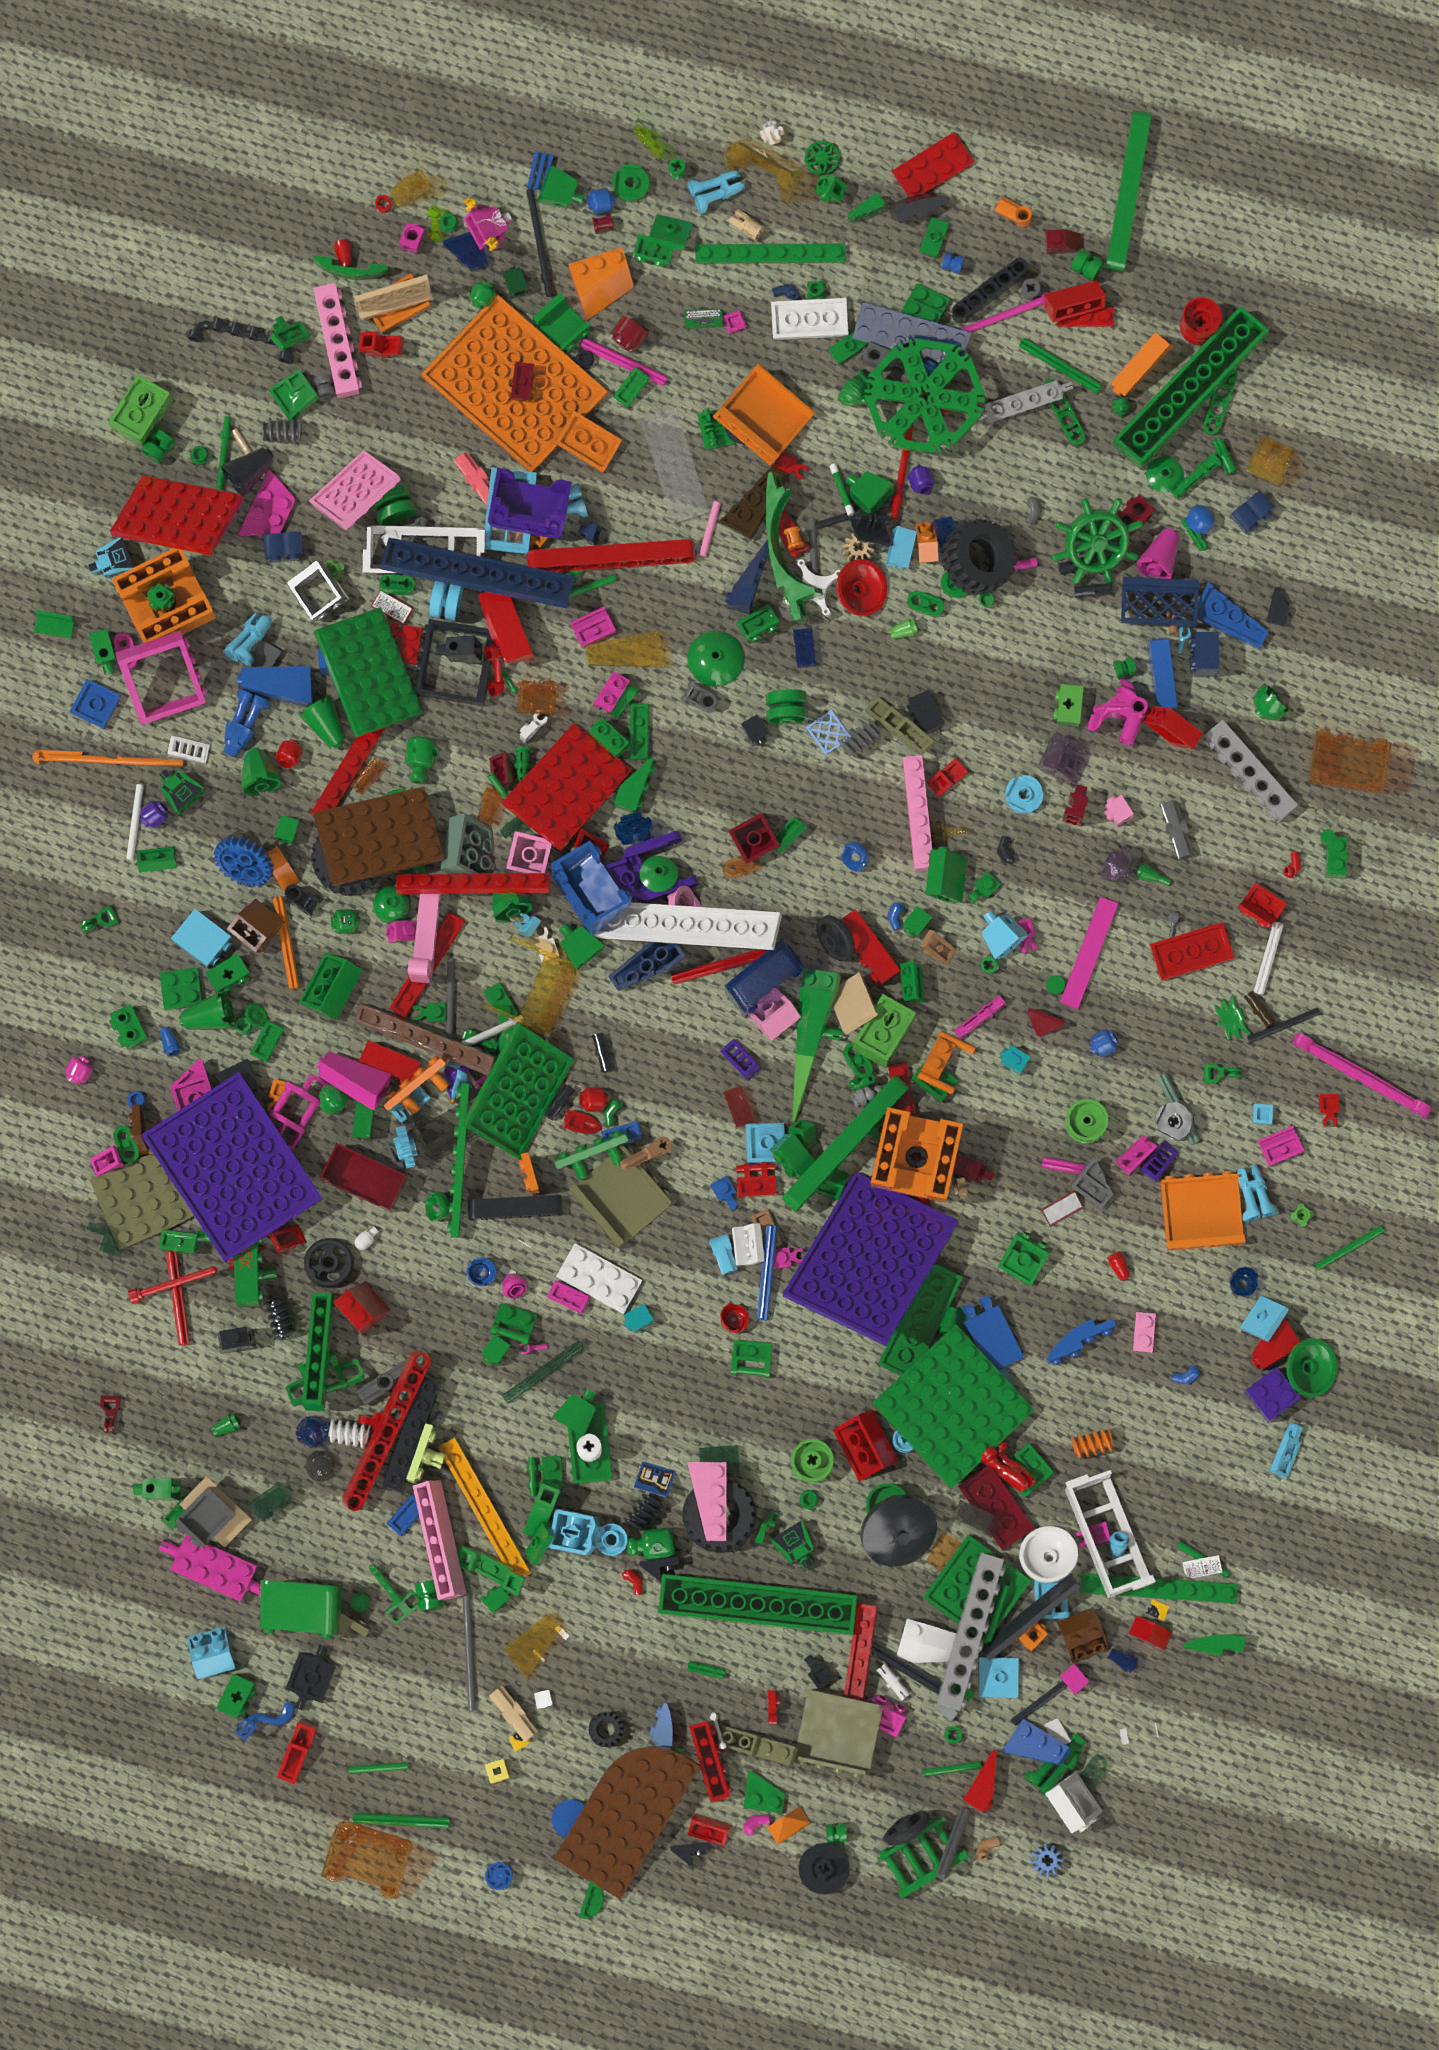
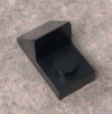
M678 1557L640 1561L639 1564L642 1569L661 1583L660 1568H664V1571L676 1570L675 1566H679Z
M709 1842L675 1845L670 1846V1850L692 1868L691 1852H694L695 1856L706 1855V1851L710 1850Z

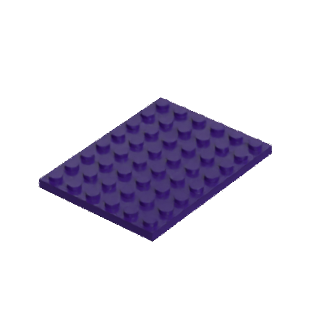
M239 1072L142 1134L143 1139L225 1263L323 1200Z
M855 1172L784 1290L783 1297L887 1346L957 1227L958 1220L906 1195L870 1187L871 1179Z

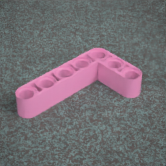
M420 894L414 956L409 958L408 975L412 982H432L441 894Z

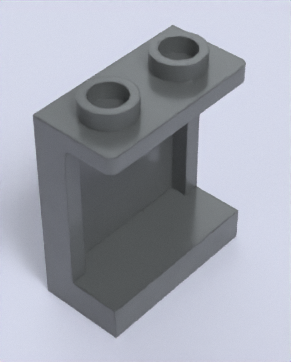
M207 1487L175 1520L177 1523L175 1527L183 1535L187 1532L192 1537L190 1541L197 1548L199 1546L204 1548L234 1518L236 1513Z

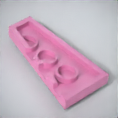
M687 1462L706 1541H726V1462Z

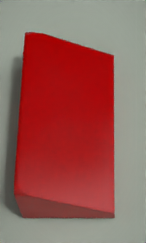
M694 1813L687 1835L725 1847L731 1824Z

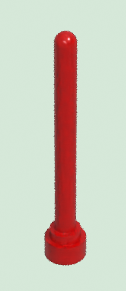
M212 1266L145 1289L133 1288L128 1290V1295L131 1303L134 1305L140 1303L146 1296L216 1274L218 1269Z

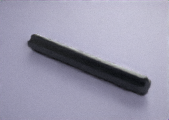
M873 1642L872 1655L934 1693L939 1694L942 1683Z

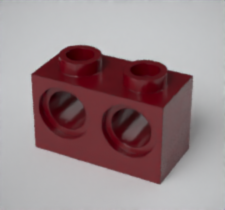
M1138 495L1136 498L1131 497L1125 504L1127 507L1123 511L1118 510L1116 515L1121 520H1129L1130 523L1142 521L1144 525L1154 515L1155 509L1141 495ZM1140 506L1144 511L1137 513L1134 511V507ZM1139 529L1134 530V531H1132V532H1129V539H1130Z

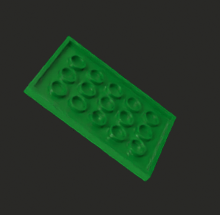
M381 607L314 631L356 738L423 713Z
M516 1023L462 1125L512 1157L521 1160V1154L525 1153L574 1059L521 1024Z

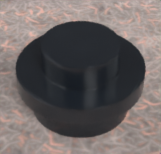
M582 350L576 354L575 362L582 369H588L594 363V356L590 351Z

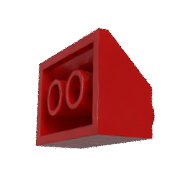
M872 1409L853 1417L833 1429L859 1482L898 1462Z

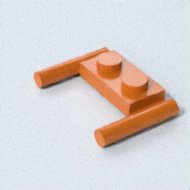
M941 1031L918 1075V1079L952 1095L955 1088L938 1079L955 1046L971 1054L974 1053L976 1047Z

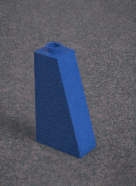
M1164 637L1146 640L1156 706L1173 709L1177 707L1169 639Z
M310 666L241 668V674H237V683L241 685V690L305 707L312 704Z

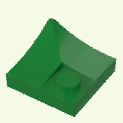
M297 369L268 389L290 422L292 419L295 421L310 405L320 399L300 369Z

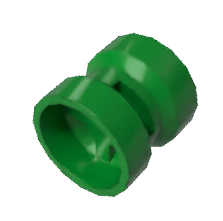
M1132 656L1125 658L1123 661H1113L1118 680L1123 679L1126 675L1133 676L1137 674Z
M839 1823L838 1825L826 1824L828 1844L835 1841L847 1842L845 1823Z

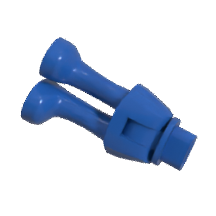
M238 689L236 695L239 699L236 713L232 722L228 721L226 724L224 738L226 746L223 750V753L237 758L239 751H242L253 738L255 733L252 730L260 711L268 709L271 705L270 701ZM252 701V706L250 708L247 719L244 725H242L241 722L243 716L246 712L249 703Z

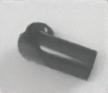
M1029 497L1027 500L1031 513L1025 521L1031 526L1034 525L1042 513L1041 503L1037 497Z

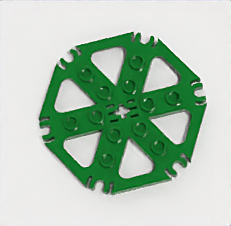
M914 338L916 346H914L913 341L909 339V347L904 348L900 342L899 348L901 351H899L895 345L869 374L866 384L873 387L870 390H864L866 394L864 397L878 435L881 433L882 440L886 436L891 437L888 445H892L893 448L936 454L934 451V447H936L937 452L940 454L941 445H946L947 449L951 450L949 443L951 441L954 448L982 417L984 409L979 408L977 404L985 403L984 398L986 396L972 358H969L968 353L963 357L958 355L962 351L961 347L957 348V345L916 338ZM924 348L944 351L946 354L945 359L928 377L920 351ZM898 358L903 363L910 383L885 380L881 374L894 359ZM962 369H966L969 372L974 386L972 392L966 393L945 389ZM921 388H923L926 394H930L927 399L928 405L924 398H920L922 396ZM878 399L905 403L888 422L881 420L876 407ZM940 409L967 413L968 418L956 432L951 433L947 430ZM922 415L930 437L928 442L921 443L904 439V434Z

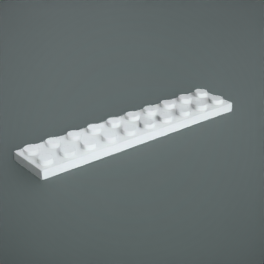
M631 903L627 909L601 930L593 934V936L605 939L774 950L782 915L780 912Z

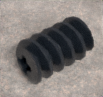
M276 1298L263 1303L265 1306H269L265 1311L266 1313H271L267 1318L268 1320H273L269 1324L271 1328H275L272 1334L278 1335L274 1338V1341L290 1337L297 1331L296 1329H290V1326L295 1323L288 1321L292 1314H286V1311L290 1309V1307H284V1304L288 1302L287 1299Z
M648 1492L649 1495L642 1493L644 1501L638 1499L639 1507L632 1506L635 1513H627L630 1519L623 1518L636 1530L644 1532L645 1529L642 1525H650L647 1518L654 1519L655 1517L652 1512H660L657 1505L664 1507L662 1499L651 1492Z

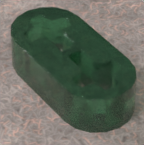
M1093 1756L1080 1774L1081 1779L1083 1776L1087 1777L1090 1773L1093 1774L1091 1777L1092 1785H1086L1088 1790L1095 1786L1106 1769L1107 1762L1103 1756ZM1101 1759V1764L1103 1765V1768H1097V1770L1093 1772V1760L1097 1761Z

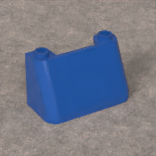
M591 841L551 863V870L557 886L587 931L593 935L631 905L632 897L627 890L624 891L618 888L601 863L600 855L602 853L597 845L593 846Z

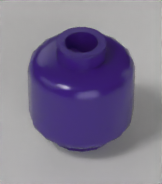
M918 465L908 475L909 483L914 492L924 495L932 491L935 479L930 468Z
M152 800L140 810V821L145 827L157 828L168 819L167 813L169 811L160 800Z

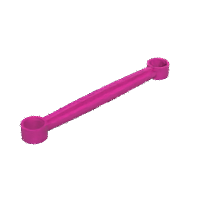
M1297 1033L1292 1041L1295 1047L1299 1048L1301 1046L1302 1051L1313 1054L1354 1080L1360 1081L1372 1090L1409 1108L1414 1114L1420 1113L1419 1116L1421 1118L1427 1119L1432 1107L1425 1102L1413 1099L1367 1070L1315 1044L1309 1037Z

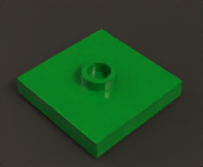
M657 214L648 237V242L685 250L693 223Z

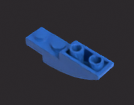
M1093 1319L1074 1328L1052 1349L1046 1359V1363L1056 1365L1063 1362V1357L1069 1355L1070 1358L1080 1355V1350L1084 1348L1082 1341L1086 1344L1095 1340V1336L1102 1333L1105 1336L1114 1332L1113 1328L1116 1327L1114 1319L1096 1326Z

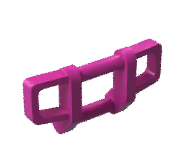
M312 1074L308 1076L301 1088L286 1082L282 1095L274 1109L270 1110L268 1116L281 1122L277 1129L281 1136L286 1126L296 1132L288 1144L290 1150L295 1148L305 1133V1127L314 1111L320 1106L319 1093L315 1098L306 1091L314 1080L322 1085L320 1091L328 1084ZM292 1092L310 1102L298 1125L280 1115Z

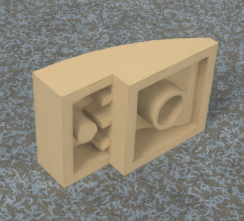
M206 1476L179 1505L186 1510L209 1487L236 1513L234 1518L214 1536L225 1548L252 1519Z

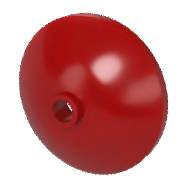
M858 559L847 563L841 569L837 577L836 591L839 601L848 612L857 616H868L876 613L883 606L887 596V582L883 572L875 563L865 559Z

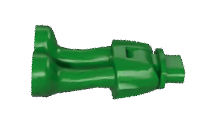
M1076 1733L1070 1737L1071 1742L1065 1744L1071 1748V1751L1062 1765L1058 1766L1053 1774L1038 1788L1047 1799L1046 1793L1056 1786L1068 1770L1073 1771L1079 1761L1082 1748L1086 1742ZM1044 1763L1036 1771L1026 1772L1023 1777L1037 1788L1054 1764Z

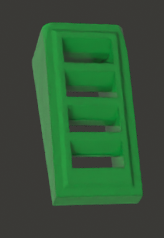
M874 193L848 213L847 221L851 223L879 212L885 208L886 203L878 193Z

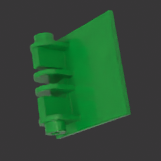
M704 409L703 413L697 414L705 450L736 444L728 438L725 427L713 417L718 410L710 411V409Z

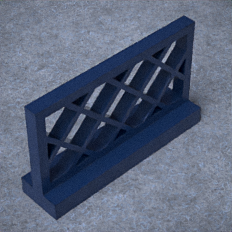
M1123 577L1121 623L1197 627L1199 580ZM1126 592H1133L1138 598L1131 603L1126 598ZM1148 593H1153L1157 597L1151 604L1144 598ZM1167 594H1172L1176 598L1171 604H1168L1163 599ZM1194 595V601L1187 605L1182 600L1184 596ZM1140 600L1147 605L1141 612L1134 606ZM1158 601H1161L1166 606L1160 613L1153 607ZM1177 602H1180L1185 607L1179 614L1172 608ZM1130 608L1137 613L1134 618H1125V612ZM1151 609L1156 616L1153 619H1147L1143 614ZM1170 610L1175 617L1172 620H1166L1162 615ZM1189 611L1193 615V621H1185L1181 616Z

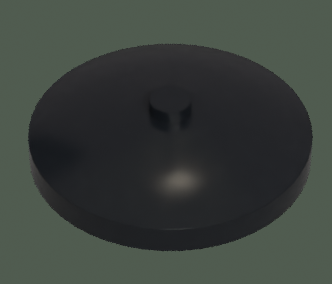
M912 1495L891 1496L876 1504L864 1518L860 1531L861 1543L868 1556L878 1564L891 1567L903 1566L920 1558L931 1547L937 1532V1520L930 1506L919 1497Z

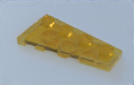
M659 630L585 646L589 666L667 668Z

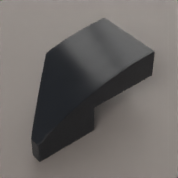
M1275 587L1266 622L1285 627L1289 606L1278 587Z

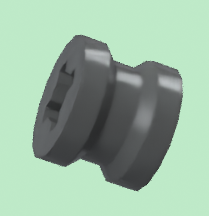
M1027 279L1023 282L1021 294L1024 299L1032 301L1039 296L1040 284L1037 280Z

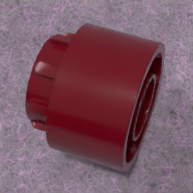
M625 315L621 317L612 329L615 332L612 340L628 352H632L634 348L639 349L649 335L646 330Z

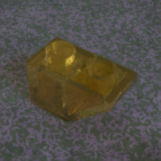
M423 170L405 177L390 190L397 208L431 193L430 184Z

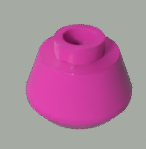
M508 1274L502 1282V1292L505 1297L518 1298L525 1293L528 1283L518 1274Z

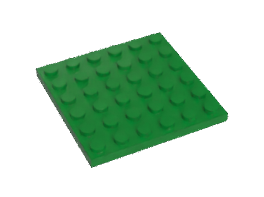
M956 1324L872 1402L873 1406L949 1489L957 1485L982 1461L981 1456L990 1446L994 1448L998 1446L1034 1411L1029 1403Z

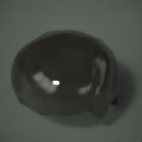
M314 1451L307 1458L306 1472L310 1479L316 1482H325L334 1473L335 1461L331 1454L326 1451Z

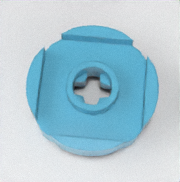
M1027 775L1012 779L1006 787V803L1013 811L1019 814H1030L1037 810L1043 800V790L1039 781ZM1027 790L1029 798L1021 799L1019 792Z

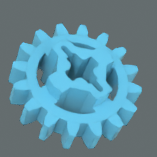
M405 1125L397 1127L398 1137L393 1138L398 1158L399 1160L404 1159L406 1168L415 1166L413 1156L418 1154L412 1133L407 1134Z

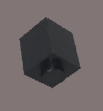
M758 714L741 723V728L752 746L756 744L761 746L768 741L769 733Z

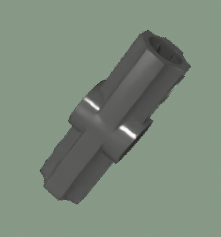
M1177 800L1161 804L1166 821V830H1169V839L1172 840L1177 858L1183 859L1194 855L1188 837V827L1185 819L1182 818Z
M405 1360L387 1372L380 1374L376 1379L356 1391L364 1406L395 1387L406 1364ZM383 1378L390 1380V1385L386 1388L379 1385L380 1380Z

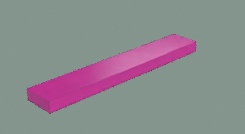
M1100 897L1061 998V1004L1078 1010L1118 903Z

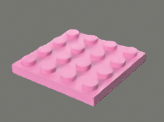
M363 450L312 497L309 502L346 531L354 525L358 518L366 514L372 505L380 501L386 492L394 488L400 477Z

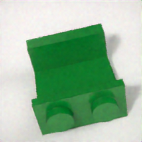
M561 293L555 296L532 317L537 327L564 353L572 351L579 339L584 340L591 333V324L589 322L585 323L566 303L565 297Z

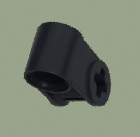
M291 884L285 889L286 900L310 917L313 916L312 912L318 903L322 902L320 898L298 885ZM292 890L299 892L298 897L295 899L288 896Z

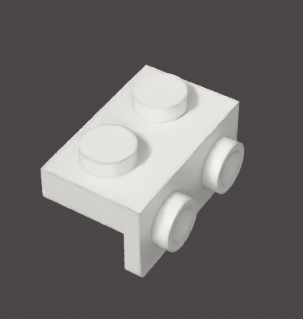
M753 1223L744 1227H733L732 1234L736 1265H754L764 1262L765 1252L762 1244L763 1233L760 1223Z

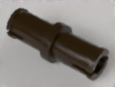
M1254 991L1249 992L1243 997L1254 1010L1253 1014L1260 1018L1266 1028L1276 1022V1019L1267 1010V1005L1260 1001Z

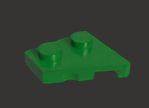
M748 1770L743 1808L782 1814L785 1794L754 1772Z

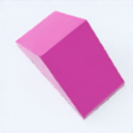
M115 1145L90 1159L96 1177L124 1166Z

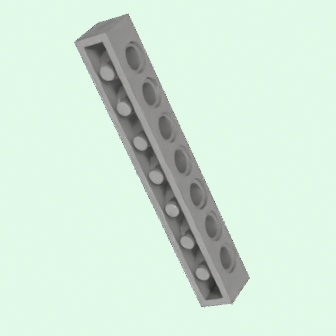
M983 1553L979 1554L936 1705L955 1711H960V1708L965 1707L967 1697L964 1696L965 1691L971 1687L973 1678H970V1674L977 1667L978 1659L975 1657L977 1651L981 1652L984 1640H981L982 1633L987 1632L989 1621H986L988 1613L992 1614L995 1605L992 1599L994 1595L998 1594L1000 1584L997 1582L999 1576H1003L1006 1565L1003 1564V1559ZM985 1571L992 1572L993 1579L991 1582L984 1580L983 1574ZM981 1589L985 1590L988 1594L987 1599L984 1601L978 1598V1591ZM975 1608L982 1611L980 1619H975L972 1616V1611ZM969 1627L976 1629L977 1635L975 1638L967 1636V1629ZM963 1646H968L971 1649L969 1657H964L961 1654ZM958 1665H963L966 1669L963 1676L957 1675L955 1671ZM952 1684L959 1685V1694L954 1695L950 1692Z

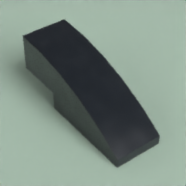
M941 192L923 193L902 199L887 208L893 219L901 224L912 216L920 220L950 199Z

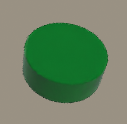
M1053 975L1048 978L1046 989L1050 994L1058 995L1064 991L1065 981L1062 977Z

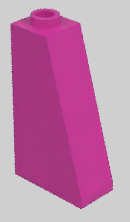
M329 1051L318 1062L317 1067L320 1068L318 1076L372 1110H375L389 1090L392 1074Z

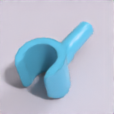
M1183 626L1179 627L1180 642L1177 653H1182L1184 642L1191 635L1189 627L1186 634H1182Z

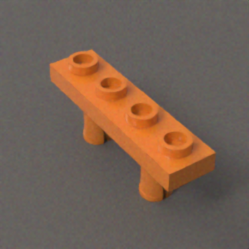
M444 1053L439 1057L437 1055L432 1057L428 1061L429 1065L427 1067H420L414 1073L415 1076L411 1080L407 1078L399 1085L400 1089L396 1092L394 1090L389 1092L385 1096L386 1100L383 1106L389 1111L397 1103H402L413 1115L420 1109V1106L410 1094L424 1081L430 1079L440 1091L447 1088L449 1082L439 1072L440 1068L448 1060Z

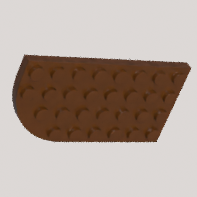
M659 1746L641 1747L623 1754L605 1771L553 1859L621 1900L701 1765L678 1751Z

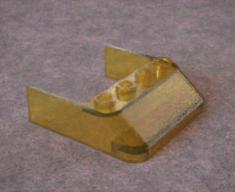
M509 936L508 941L544 957L524 1007L519 1016H513L486 1003H480L479 1007L514 1023L521 1024L539 1034H549L554 1029L575 979L576 969L572 963L517 937Z

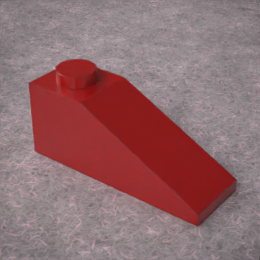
M992 1750L962 1800L981 1813L984 1810L989 1811L994 1803L991 1799L994 1792L997 1754L995 1750Z

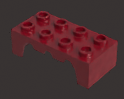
M336 1143L320 1179L391 1213L406 1183L407 1176Z

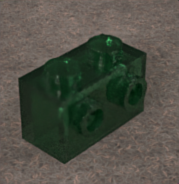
M278 1482L249 1502L248 1505L260 1521L263 1519L267 1521L275 1515L273 1512L279 1508L283 1510L291 1504L289 1501L292 1500V1497L283 1484Z

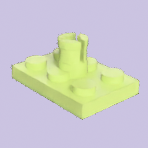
M425 1424L406 1478L410 1483L416 1484L417 1480L421 1481L424 1473L423 1463L439 1469L442 1467L445 1454L429 1449V1445L434 1444L437 1436L432 1425Z

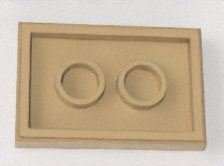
M860 973L855 974L839 985V992L833 1008L843 1032L847 1035L876 1017L878 1012L864 978Z

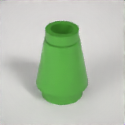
M907 618L889 629L893 639L915 636V633L919 632L914 618Z

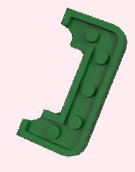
M261 1580L260 1629H264L263 1633L275 1634V1630L317 1633L321 1634V1638L333 1639V1636L339 1635L343 1589L329 1585Z

